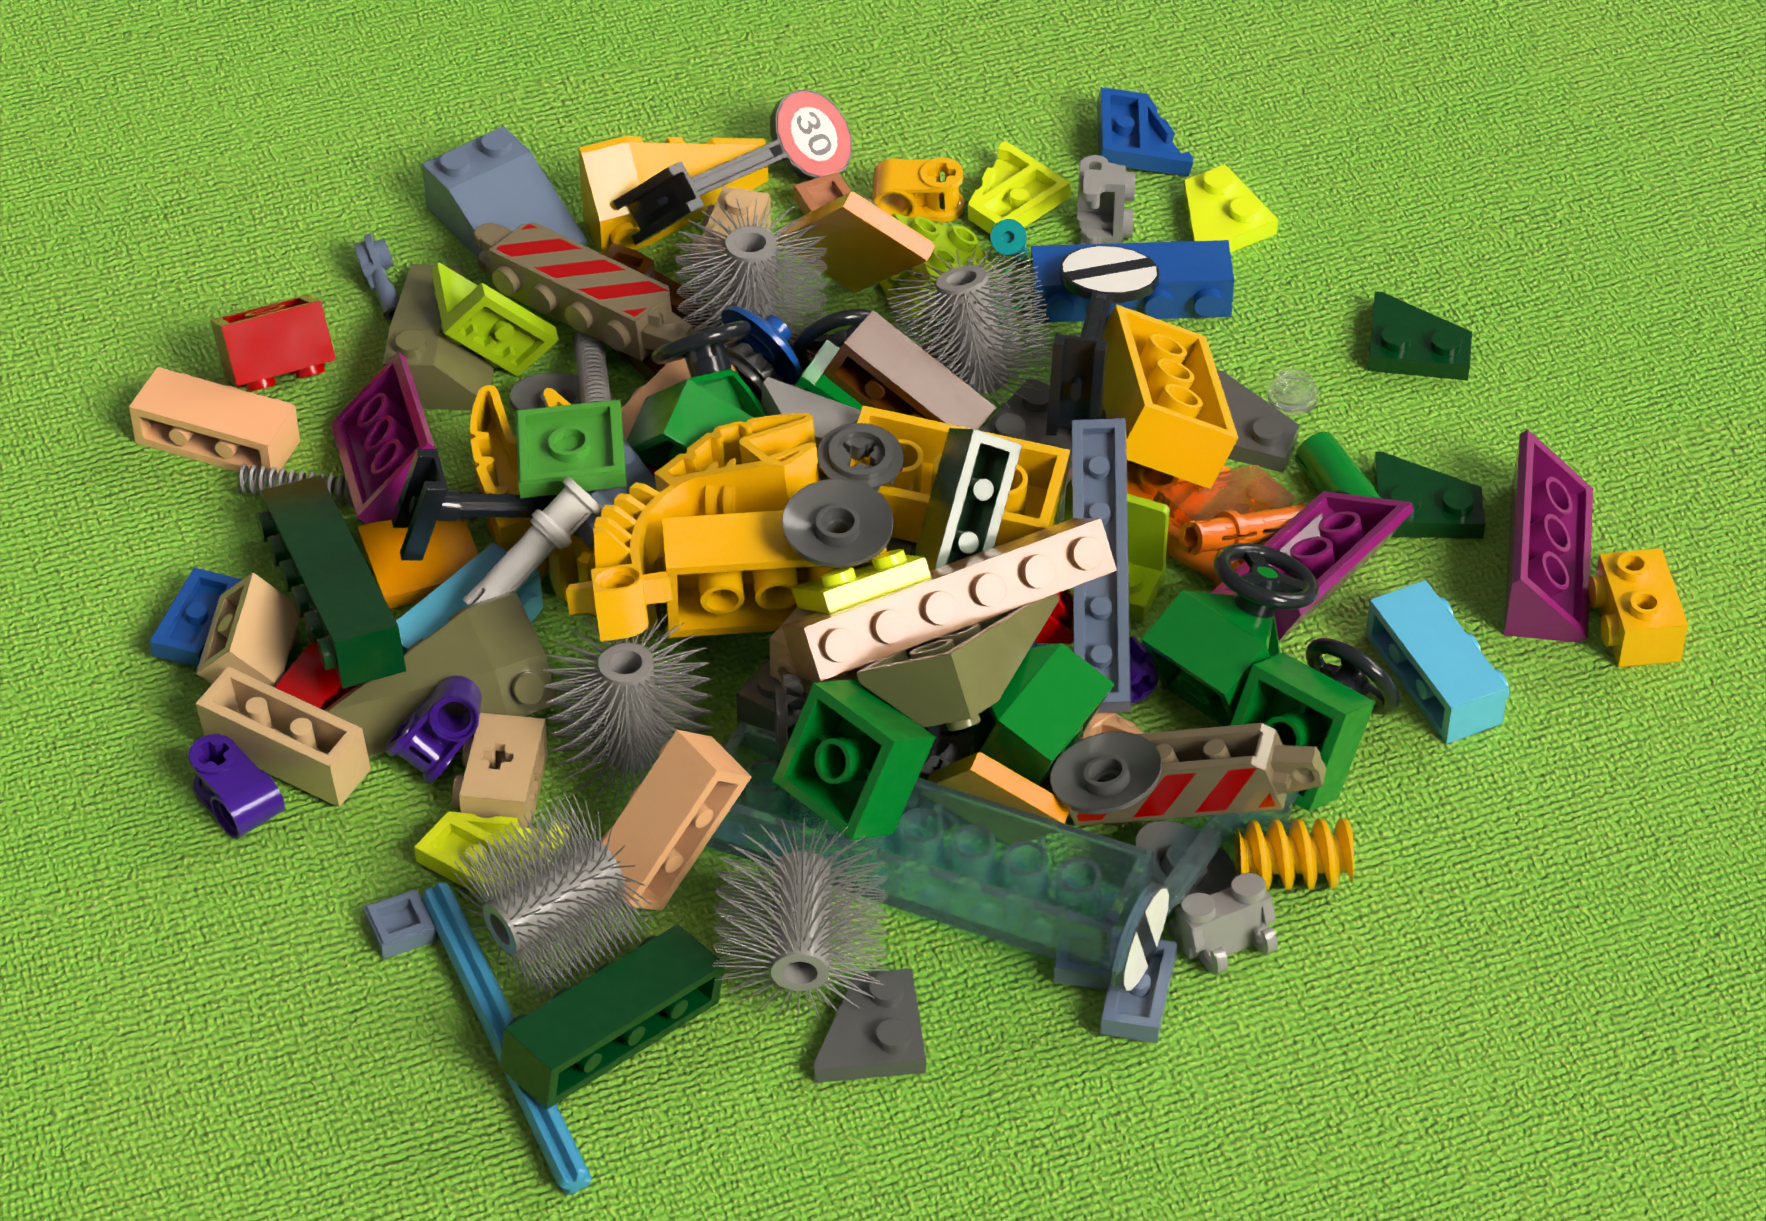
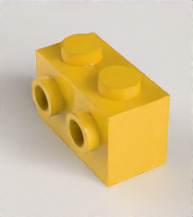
M1662 548L1599 554L1596 576H1590L1588 581L1589 600L1593 608L1599 607L1602 616V640L1606 647L1612 646L1618 667L1681 662L1688 623Z

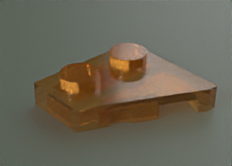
M1256 464L1219 473L1211 489L1186 480L1163 485L1158 489L1153 501L1167 505L1170 509L1169 516L1182 526L1183 523L1190 520L1198 521L1215 518L1222 511L1233 510L1243 514L1265 509L1288 507L1293 504L1296 497Z

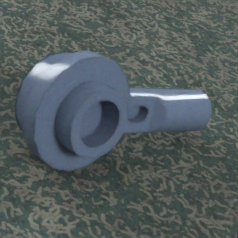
M372 233L364 235V241L354 244L355 251L371 290H376L384 318L392 320L399 297L395 286L388 280L387 268L393 267L394 262L385 239L375 241Z

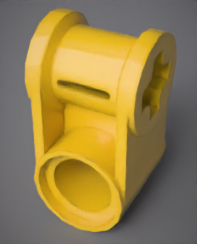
M950 158L919 160L886 159L878 163L874 168L872 204L891 216L896 213L912 218L922 216L940 223L954 221L963 214L965 209L964 198L959 193V185L964 178L962 166ZM942 171L945 173V182L940 181V172ZM940 198H944V209L940 208Z

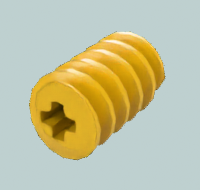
M1318 818L1315 820L1309 835L1303 820L1295 819L1292 821L1288 835H1286L1281 821L1273 819L1270 821L1264 836L1258 821L1250 820L1247 823L1243 836H1241L1238 828L1236 830V874L1238 876L1244 873H1253L1261 876L1265 880L1266 891H1269L1274 875H1280L1286 891L1292 890L1297 874L1303 875L1308 890H1314L1319 874H1325L1331 890L1337 889L1341 873H1347L1352 883L1354 878V841L1350 822L1347 818L1338 819L1333 834H1331L1326 820Z

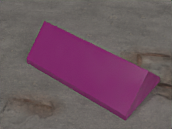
M399 351L330 423L356 515L364 523L392 520L416 449H436L407 359Z
M1529 430L1519 435L1512 481L1504 635L1580 643L1588 639V581L1591 565L1593 488Z
M1323 491L1263 545L1286 553L1301 562L1312 572L1319 586L1318 596L1312 604L1301 609H1277L1275 620L1279 643L1381 549L1413 512L1411 502ZM1244 562L1235 572L1242 576L1248 574L1250 567ZM1272 566V567L1276 568L1277 570H1279L1282 574L1292 577L1290 574L1286 573L1285 571H1283V570H1281V569H1279V568H1277V567H1275V566ZM1223 582L1210 592L1236 595Z

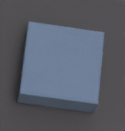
M417 889L363 906L364 919L383 960L437 942L436 929Z

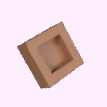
M839 172L794 185V200L803 214L806 215L852 191Z

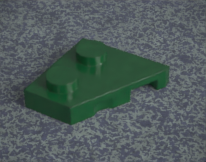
M1375 291L1367 371L1468 380L1472 331L1386 293Z
M1375 452L1373 466L1375 491L1382 499L1411 502L1413 508L1410 516L1391 537L1483 539L1485 516L1482 487L1385 452Z

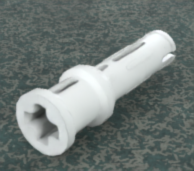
M568 476L563 481L565 488L543 511L537 509L532 514L533 518L530 522L533 525L487 573L479 584L468 595H465L463 600L470 606L512 591L516 592L557 547L560 550L564 547L567 548L572 543L570 536L592 513L599 514L603 507Z

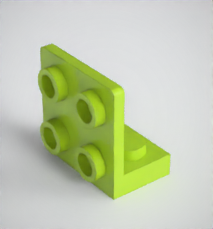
M896 213L892 215V217L933 242L935 247L928 261L924 263L942 272L949 270L938 255L951 269L952 267H959L957 251L960 266H967L968 256L970 262L975 247L976 250L970 266H976L985 257L978 245L976 235L963 226L955 225L954 227L934 223L922 216L912 218ZM986 258L985 262L983 263L982 267H984L985 265H987V264L989 263V261L987 260V258ZM922 263L908 269V271L940 276L933 269ZM991 263L990 265H988V266L985 267L984 269L987 270V269L991 268V267L994 266V265ZM903 271L879 283L886 296L892 298L900 296L893 294L917 292L909 289L927 290V288L888 290L912 287L901 284L915 286L931 285L927 282L895 281L894 279L925 280L916 277L920 276L937 281L938 278ZM912 294L892 298L889 301L891 303L907 301L899 298L914 299L921 295ZM917 300V301H910V302H907V303L919 304V303H921V302H923V301ZM904 303L893 308L908 307L914 305ZM924 306V307H915V308L923 309V308H926V306ZM912 308L906 312H916L919 309ZM919 313L910 315L908 317H915ZM903 318V319H900V320H901V321H904V320H910V319H912V318Z
M439 262L431 268L435 288L434 295L438 303L443 333L452 343L458 346L464 345L480 354L491 366L496 368L502 367L519 377L559 341L555 326L481 282L479 285H476Z
M1072 478L1066 486L1064 522L1073 519ZM1127 494L1129 618L1143 622L1165 580L1170 509L1165 504Z

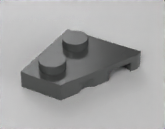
M1217 370L1239 438L1227 459L1283 473L1298 440L1299 424L1225 372Z
M912 968L867 973L880 982L854 975L853 978L882 983L884 985L852 979L851 983L869 995L874 996V998L848 988L845 997L855 1005L843 999L813 1063L815 1083L926 1073V1055Z

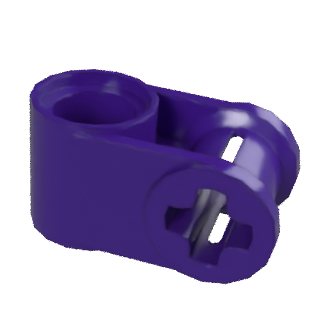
M451 676L442 680L421 705L409 714L389 738L384 751L390 756L398 754L422 772L421 779L431 784L447 768L457 751L474 734L478 727L482 701L479 687L472 680L464 676ZM449 702H460L469 711L466 714L456 716L447 713L442 706Z
M211 734L199 738L191 745L188 752L189 764L196 773L193 780L194 794L216 817L222 828L233 839H239L285 810L284 799L275 782L265 771L259 769L232 739L220 734Z

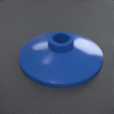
M733 305L727 306L721 313L723 324L744 320L751 325L750 334L738 341L749 344L754 351L761 353L763 358L773 365L775 372L783 378L784 383L796 384L803 373L795 352L787 342L792 337L789 328L774 315H769L766 319H763L749 310Z

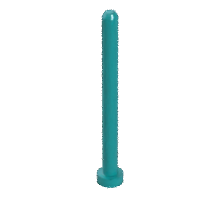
M1004 219L996 223L990 235L994 249L998 253L1010 256L1011 258L1023 253L1012 259L1014 262L1017 261L1016 263L1029 260L1030 251L1026 246L1027 234L1022 224L1013 219Z

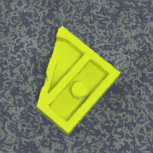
M1004 141L1000 143L997 149L995 164L992 168L987 167L981 179V187L975 190L968 203V220L991 234L995 224L1004 219L1016 220L1023 227H1026L1071 197V182L1009 142Z
M1225 164L1184 180V201L1186 210L1189 212L1188 225L1193 241L1228 240L1231 253L1277 234L1278 219Z
M896 549L877 555L872 559V565L854 569L853 566L836 569L823 574L821 579L799 584L791 588L798 608L831 614L929 579L931 575L925 557L905 555L904 549Z
M448 811L415 845L416 862L467 888L456 877L457 875L474 893L478 894L456 865L457 863L464 873L476 884L462 861L463 859L475 872L465 850L479 866L474 850L477 851L486 863L479 843L492 858L485 838L498 855L499 852L493 837L506 852L499 832L512 847L504 827L507 828L518 844L519 841L513 826L526 842L527 840L522 828L519 827L518 818L504 816L482 818L472 813ZM556 824V826H557V828H558V830H559L561 836L564 838L563 832L561 831V829H560V828L558 827V825ZM524 827L532 836L530 828ZM549 830L550 833H551V836L556 840V838H555V836L553 835V833L551 832V830ZM535 833V835H536V837H537L539 843L541 844L542 848L544 849L543 843L541 842V840L539 839V837H538L537 834ZM527 836V838H528V840H529V842H530L532 848H533L534 850H536L535 847H534V845H533L532 842L530 841L529 837ZM515 844V846H516V848H517L519 854L521 855L522 859L524 860V857H523L522 852L520 851V849H519V848L517 847V845ZM507 847V849H508V851H509V853H510L512 859L515 860L514 856L512 855V853L510 852L509 848ZM495 855V857H496V859H497V861H498L500 867H501L502 870L504 871V868H503L502 863L500 862V860H499V859L497 858V856ZM487 858L491 869L494 872H496L492 864L490 863L489 859ZM520 860V864L525 869L522 861ZM473 863V865H474L475 869L477 870V872H478V874H479L481 880H482L484 883H486V882H485V879L483 878V876L481 875V873L479 872V870L477 869V867H476L475 864ZM483 863L484 867L486 868L487 872L489 873L488 868H487L486 865ZM471 871V873L473 874V876L475 877V879L477 880V882H478L479 885L481 886L482 890L485 892V890H484V888H483L481 882L477 879V877H476V876L474 875V873ZM485 875L486 879L489 881V883H490L491 886H492V883L490 882V879ZM477 888L478 891L481 893V895L484 897V895H483V893L481 892V890H480L479 888Z

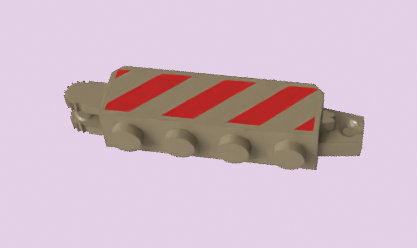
M493 222L477 226V229H474V242L479 248L483 247L481 253H478L479 257H477L479 267L483 269V272L486 271L487 274L492 276L496 290L535 308L542 314H547L573 327L579 332H584L608 344L615 350L622 351L642 361L654 349L694 334L693 326L672 312L669 286L538 223L522 224L512 231Z
M1263 723L1142 733L1137 735L1152 742L1158 749L1162 760V775L1153 791L1135 805L1117 812L1084 814L1070 810L1068 816H1071L1076 826L1283 810L1287 793L1323 786L1327 769L1317 747L1283 745L1277 731ZM1075 739V741L1072 743V745L1075 744V743H1077L1078 741H1080V740H1082V739ZM1049 774L1040 787L1053 794Z

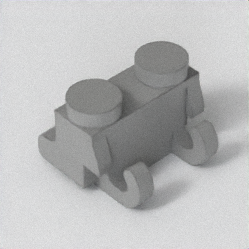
M1099 155L1084 157L1079 164L1077 227L1081 228V244L1122 243V238H1132L1133 209H1124V201L1134 202L1135 172H1126V166L1110 163L1107 158Z
M1244 873L1236 876L1232 880L1231 887L1212 895L1205 893L1187 895L1182 900L1181 907L1175 909L1176 919L1168 922L1170 937L1177 942V945L1189 959L1198 957L1213 975L1220 974L1228 969L1227 955L1252 945L1263 955H1268L1278 949L1276 933L1272 927L1269 928V924L1276 921L1272 896L1266 891L1265 880L1253 873Z

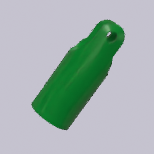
M1316 433L1304 440L1298 447L1295 461L1319 493L1327 491L1381 498L1371 482L1331 433Z

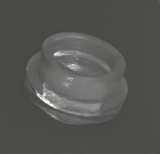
M1299 369L1281 371L1269 385L1268 401L1270 405L1283 414H1305L1313 410L1318 403V388L1312 376L1305 371Z

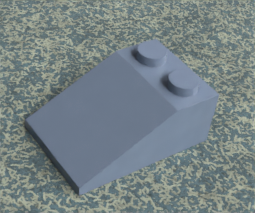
M504 126L422 164L426 208L476 257H479L478 253H481L483 247L479 248L475 244L473 232L474 229H477V226L487 222L498 223V226H504L512 231L522 224L538 223L588 247L586 237L532 153Z

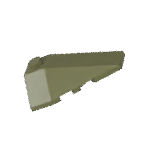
M411 264L389 328L383 367L399 351L407 359L423 409L472 410L479 389L486 385L493 386V366L488 364L480 354L464 345L458 346L452 343L445 336L441 329L442 322L437 299L434 295L435 288L431 274V268L435 265ZM445 265L446 267L463 276L460 266Z
M512 591L460 609L448 618L449 622L425 640L421 638L407 648L409 652L404 655L406 672L359 684L324 711L361 727L368 756L385 752L384 749L389 738L401 722L421 705L438 683L451 676H464L472 680L479 687L482 695L480 713L522 717L555 706L546 703L558 697L556 689L544 687V685L554 683L551 672L543 671L550 669L546 653L516 592ZM449 702L442 706L447 713L456 716L466 714L469 711L460 702Z
M1058 593L924 642L925 645L909 652L910 657L907 656L906 650L879 659L857 672L859 682L923 728L946 724L948 731H956L973 726L981 721L979 713L998 702L1057 605L1059 601Z

